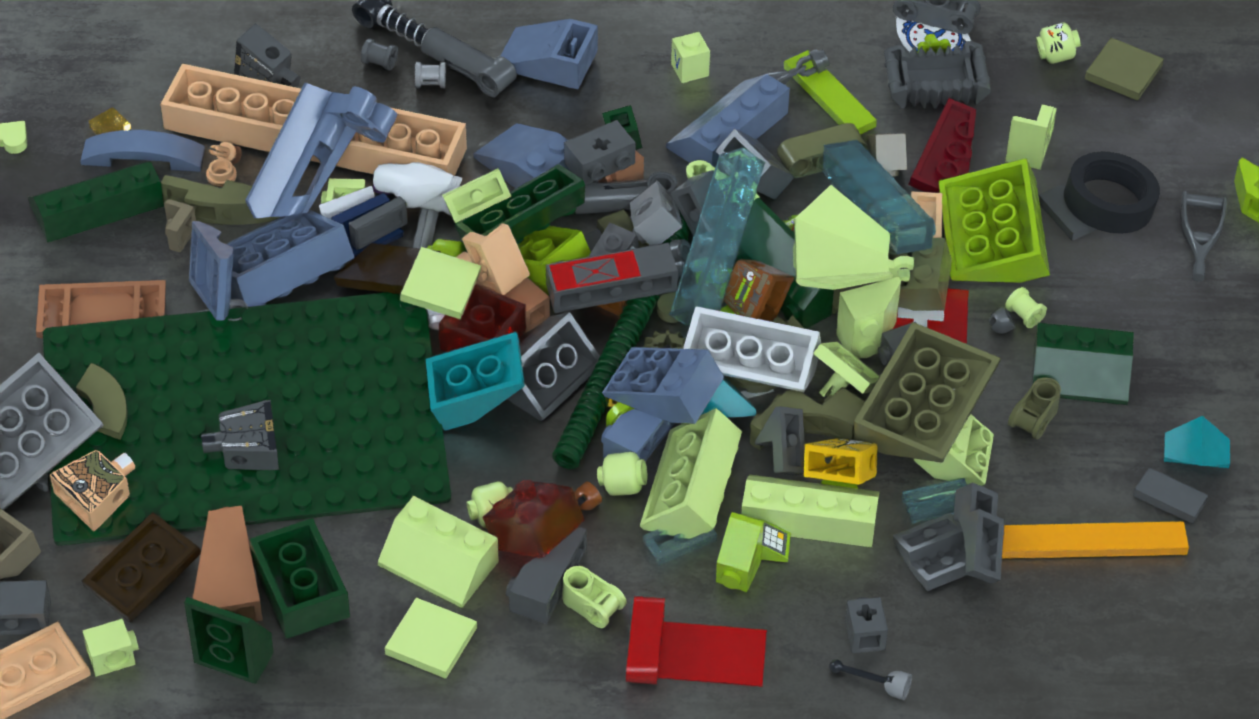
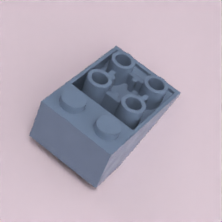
M565 19L515 27L501 57L506 58L513 64L518 75L579 89L598 51V25L574 19Z
M631 347L602 394L607 398L670 423L696 424L724 376L711 353L706 349Z

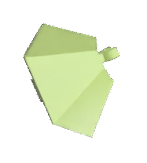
M832 185L795 218L793 266L796 268V283L800 286L836 290L880 282L899 277L901 281L909 282L910 270H913L914 257L899 256L894 260L888 259L891 234Z

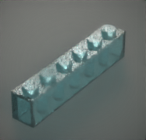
M858 140L824 145L822 172L845 197L891 234L889 246L897 255L932 249V238L936 233L933 218L914 201L907 191L897 183L894 177L882 167L881 163Z
M744 147L720 154L669 314L687 327H690L696 306L720 311L765 165L763 160Z

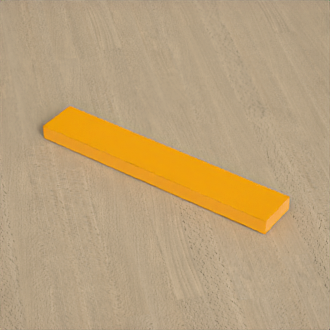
M1184 521L1004 525L1002 559L1187 555L1189 545Z

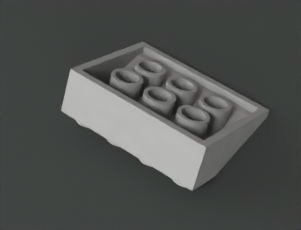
M37 353L0 385V508L3 511L104 426L100 419L40 353Z

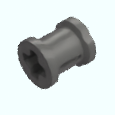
M371 38L365 41L361 51L362 63H375L384 66V69L388 71L393 69L398 57V47L396 45L388 47L375 43V40Z

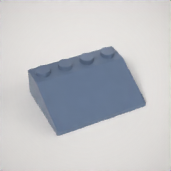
M309 210L308 213L280 217L227 243L226 245L234 248L231 299L243 300L248 307L266 305V302L274 298H281L291 294L292 289L302 284H311L317 281L320 275L328 271H336L343 268L346 262L355 258L344 225Z

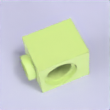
M123 619L82 630L95 677L136 665L133 651L139 650L137 639L133 630H126Z

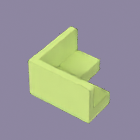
M1042 105L1037 121L1013 116L1005 162L1027 158L1031 168L1041 170L1054 129L1057 108Z

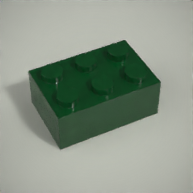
M313 518L249 539L253 566L286 639L350 617L348 592Z

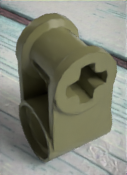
M1048 377L1037 379L1022 400L1013 408L1008 420V426L1012 428L1017 426L1031 433L1032 438L1040 439L1048 424L1058 412L1061 394L1059 383Z

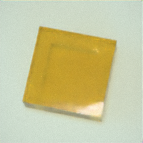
M113 107L88 121L89 128L96 135L112 131L131 130L130 122Z

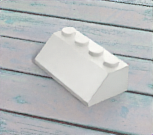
M696 306L683 349L709 350L724 376L804 392L816 371L819 358L813 353L821 344V338L818 331Z

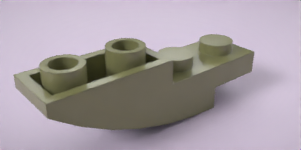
M165 175L161 181L164 203L167 199L194 206L196 221L221 225H246L271 222L280 218H254L245 201L252 186L245 183L226 180L223 187L219 188Z

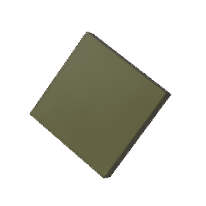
M1111 37L1086 71L1085 80L1138 101L1163 66L1164 58Z

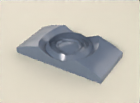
M192 221L189 282L216 320H225L228 316L231 302L234 248L218 240L221 231L200 221Z

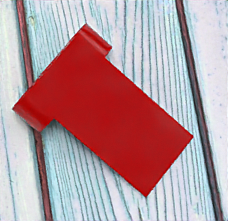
M634 596L626 682L657 685L658 678L763 686L767 630L665 622V598Z

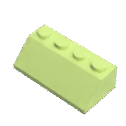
M717 408L702 414L696 424L683 423L670 429L640 523L642 529L687 539L702 533H708L714 529L742 431Z
M749 474L745 485L741 515L767 521L790 532V537L872 547L880 491Z

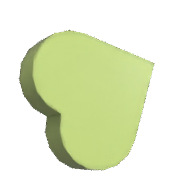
M25 121L0 123V147H4L11 154L21 153L27 148Z

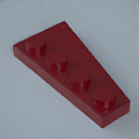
M948 99L910 178L909 186L924 192L940 193V180L970 173L969 165L972 156L971 146L974 137L976 109L953 99Z

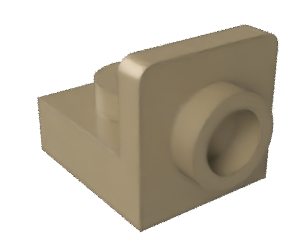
M167 199L164 203L167 219L165 235L168 238L169 249L181 253L191 238L192 221H196L194 206Z

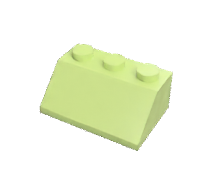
M413 496L394 519L378 559V566L463 608L498 564V538Z

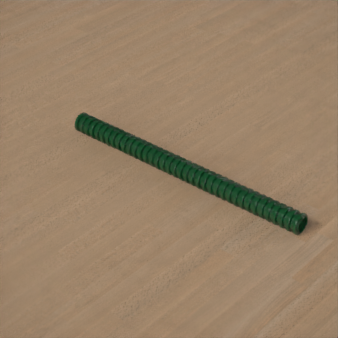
M681 212L682 227L662 244L669 243L670 245L672 240H688L691 231ZM661 294L627 300L623 312L620 314L616 326L613 328L609 340L599 357V361L596 363L592 375L589 377L588 383L585 385V389L552 453L553 460L559 466L566 469H575L579 466L580 460L583 458L587 446L591 442V438L608 405L609 398L605 397L602 392L631 347H636Z

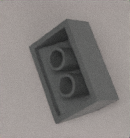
M570 312L548 317L519 344L525 386L507 400L541 421L592 375V371L600 356Z

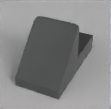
M775 407L755 441V445L773 447L774 473L787 475L804 474L803 409Z

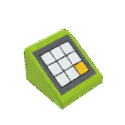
M760 520L764 522L761 560L788 562L791 533L767 521Z

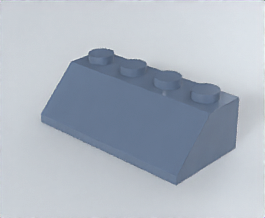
M768 74L745 80L667 142L666 148L689 163L702 160L720 170L726 162L715 151L735 128L755 139L759 138L788 114L790 88Z

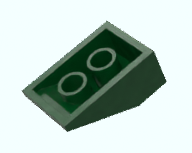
M187 597L184 605L194 663L256 684L274 653L271 632L251 618Z

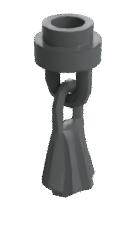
M815 49L810 51L809 55L800 58L795 68L789 71L781 70L766 74L786 84L797 74L801 76H810L816 72L819 74L825 71V67L829 66L830 63L823 49L820 51ZM811 60L814 67L805 70L807 67L803 64Z

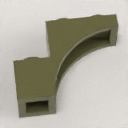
M842 387L833 396L829 395L826 397L822 405H820L804 393L788 389L784 394H778L763 413H758L753 417L749 426L751 429L750 444L758 450L765 447L755 445V441L775 407L779 406L803 409L804 434H820L832 438L855 440L854 420L865 401Z

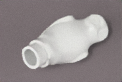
M420 162L378 165L373 177V184L378 191L391 193L396 197L401 196L406 202L407 208L433 209L437 212H445L448 215L451 214L442 195L460 187L462 177L454 176L436 166Z

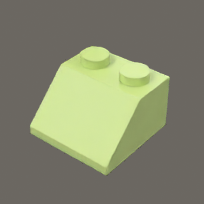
M899 277L840 292L836 335L842 346L858 359L878 354L882 333L892 330L896 324L901 285Z

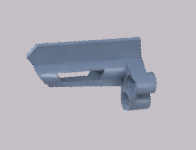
M304 83L245 200L253 217H283L308 213L355 133L357 132L376 142L384 143L398 116L397 112L384 104L377 103V98L371 92L354 86L349 94H342ZM314 155L319 159L321 165L305 195L293 196Z

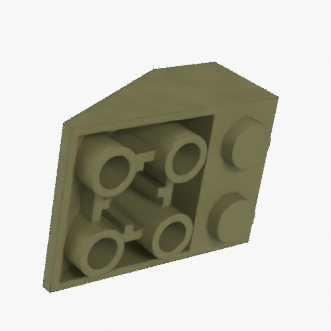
M890 239L888 259L894 260L899 256L914 257L913 270H910L909 282L901 281L898 307L913 311L945 310L952 264L946 239ZM867 283V284H862V285H857V286H852V287H846L845 290L847 291V290H851V289H854V288L862 287V286L869 285V284H873V283Z

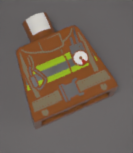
M740 259L736 264L728 262L722 267L720 272L721 277L728 282L722 298L736 315L773 322L777 317L794 280L793 276L757 260Z

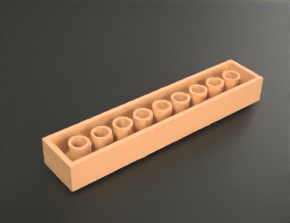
M182 64L160 104L164 130L270 152L301 89ZM392 108L397 112L398 116L385 142H376L356 132L336 167L374 174L378 165L420 162L436 166L455 176L467 150L466 123ZM313 155L310 161L320 163L319 159Z

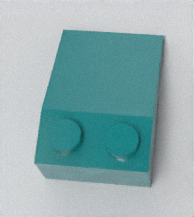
M517 332L426 359L430 408L438 422L442 424L444 431L476 422L525 386Z

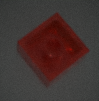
M475 284L461 319L445 315L439 323L440 349L450 352L513 332H517L520 339L526 330V304Z
M532 480L519 482L512 492L504 499L497 501L493 508L482 517L489 534L498 538V551L544 558L585 521L572 487L556 485L554 483L534 482Z

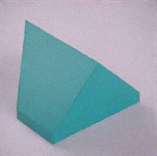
M725 377L702 412L704 414L717 408L727 418L756 415L754 405Z
M1200 416L1165 432L1164 462L1229 469L1230 439L1204 416Z

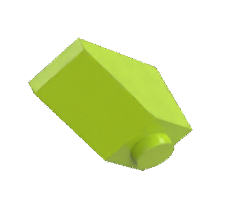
M735 512L731 513L717 560L716 583L723 584L730 589L748 592L761 563L763 521Z

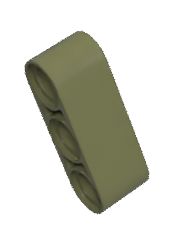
M845 123L789 138L783 141L777 148L778 157L794 178L858 162L868 153L866 142L857 127L852 123Z

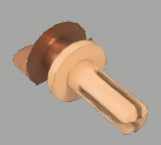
M229 142L211 145L210 147L215 150L209 149L210 154L217 156L218 159H227L232 165L238 163L242 156L240 146H235Z

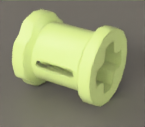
M1024 287L1015 290L1005 304V308L1008 311L1015 312L1024 320L1023 324L1027 328H1033L1040 323L1047 311V307L1042 303H1036L1029 296V291Z

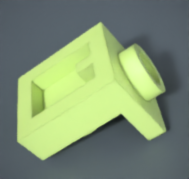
M329 178L327 191H322L321 204L366 188L365 179Z

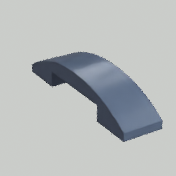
M112 131L86 139L81 157V165L111 167L113 159L170 162L171 170L201 172L205 146L181 136L158 131Z

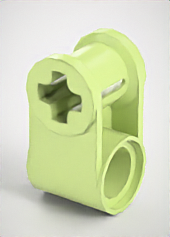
M573 566L564 573L562 591L564 604L585 617L592 625L598 628H605L613 613L626 606L627 601L624 594L616 586L607 583L588 568Z

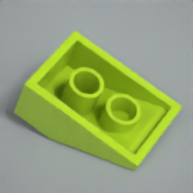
M548 226L544 230L534 231L524 237L521 243L517 244L530 273L527 278L548 296L546 265L559 261L586 258L591 253L581 230Z

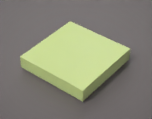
M421 247L401 292L400 301L461 319L481 272V265Z
M416 598L385 646V655L446 679L476 631L477 621Z

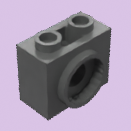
M735 128L715 151L726 162L724 169L738 183L751 191L760 192L774 200L794 178L758 140Z

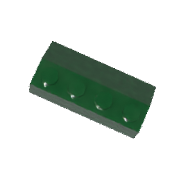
M151 161L142 162L28 197L30 206L47 243L164 207L161 181Z
M558 164L510 191L511 197L454 223L462 240L470 232L487 236L501 224H507L516 243L519 244L527 235L534 231L546 229L550 222L561 216H568L574 213L578 206L584 204L585 183L583 179Z
M757 198L728 233L727 258L734 264L740 259L761 261L793 276L794 280L780 310L787 320L794 316L807 329L832 315L834 290L805 287L796 283V268L793 266L795 233L760 198Z

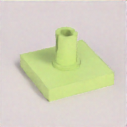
M838 342L821 343L813 353L835 371L819 391L823 397L833 396L842 387L846 389L849 384L862 394L870 393L880 378L876 372Z

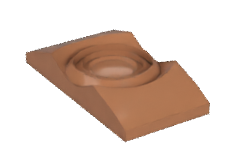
M166 280L39 285L36 335L38 338L43 339V331L49 327L165 316Z

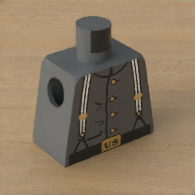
M256 23L237 39L234 75L291 87H297L301 80L299 75L290 70L292 58L290 50Z
M271 400L224 411L219 414L221 432L201 434L203 453L223 451L225 467L227 469H279Z

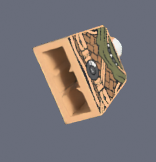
M93 451L50 474L54 494L86 525L95 531L128 498L130 493L125 476L135 469V464L126 453H122L110 462L99 451Z

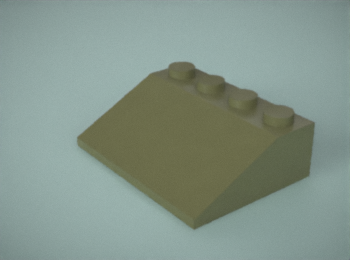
M912 322L854 420L855 441L875 443L878 446V452L883 454L943 463L998 367L1001 358Z

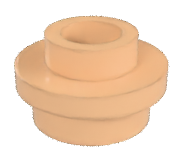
M216 159L209 164L206 177L210 184L223 187L226 180H236L237 171L229 160Z

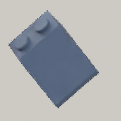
M518 123L473 153L474 158L491 171L499 169L504 181L515 189L558 164L569 170L564 161V142L568 141V139L557 132Z

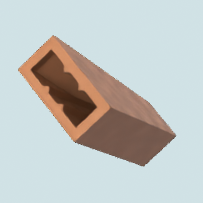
M242 505L208 511L193 599L251 618L257 622L263 621Z

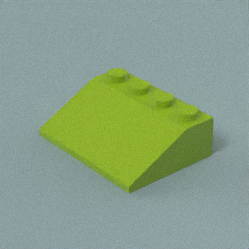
M1027 158L939 181L940 193H942L945 238L952 258L950 271L952 281L1022 283L1050 276L1037 182Z

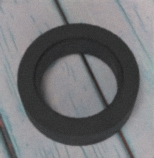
M1105 151L1088 153L1078 158L1071 168L1064 189L1065 203L1075 217L1097 230L1118 234L1135 232L1145 227L1152 218L1160 195L1159 183L1146 166L1126 155ZM1091 180H1108L1118 183L1134 193L1139 202L1131 205H1118L1106 202L1092 194L1085 186V183Z

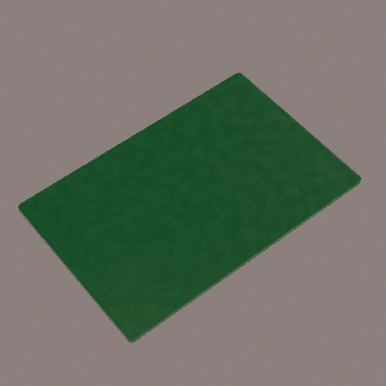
M378 293L248 307V309L246 307L229 309L225 320H216L210 311L44 329V359L76 394V386L92 363L106 370L117 380L123 390L128 411L127 424L121 439L96 431L50 471V474L93 451H99L110 462L122 453H126L135 464V469L125 476L130 493L128 498L95 531L86 525L54 494L50 478L54 543L58 546L125 539L152 512L181 533L205 530L208 511L218 510L223 507L242 505L245 525L404 508L413 496L431 505L450 502L451 489L442 424L438 422L430 408L426 359L432 357L426 309L400 301V294ZM240 317H241L240 320H237V321H229V319H237V318H240ZM78 395L93 412V407L88 400ZM271 400L278 470L227 469L225 467L223 451L203 453L201 434L221 432L220 413Z

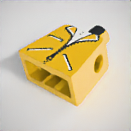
M839 438L805 444L804 477L862 484L876 476L878 446L875 443ZM833 456L831 462L827 464L825 457Z

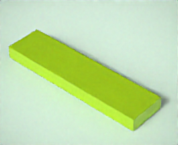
M807 50L785 60L784 69L789 71L795 68L798 60L809 55V51ZM811 60L803 64L807 67L805 70L814 67ZM827 69L819 74L816 72L810 76H801L800 74L793 76V79L838 125L852 123L857 127L860 134L876 128L877 120Z

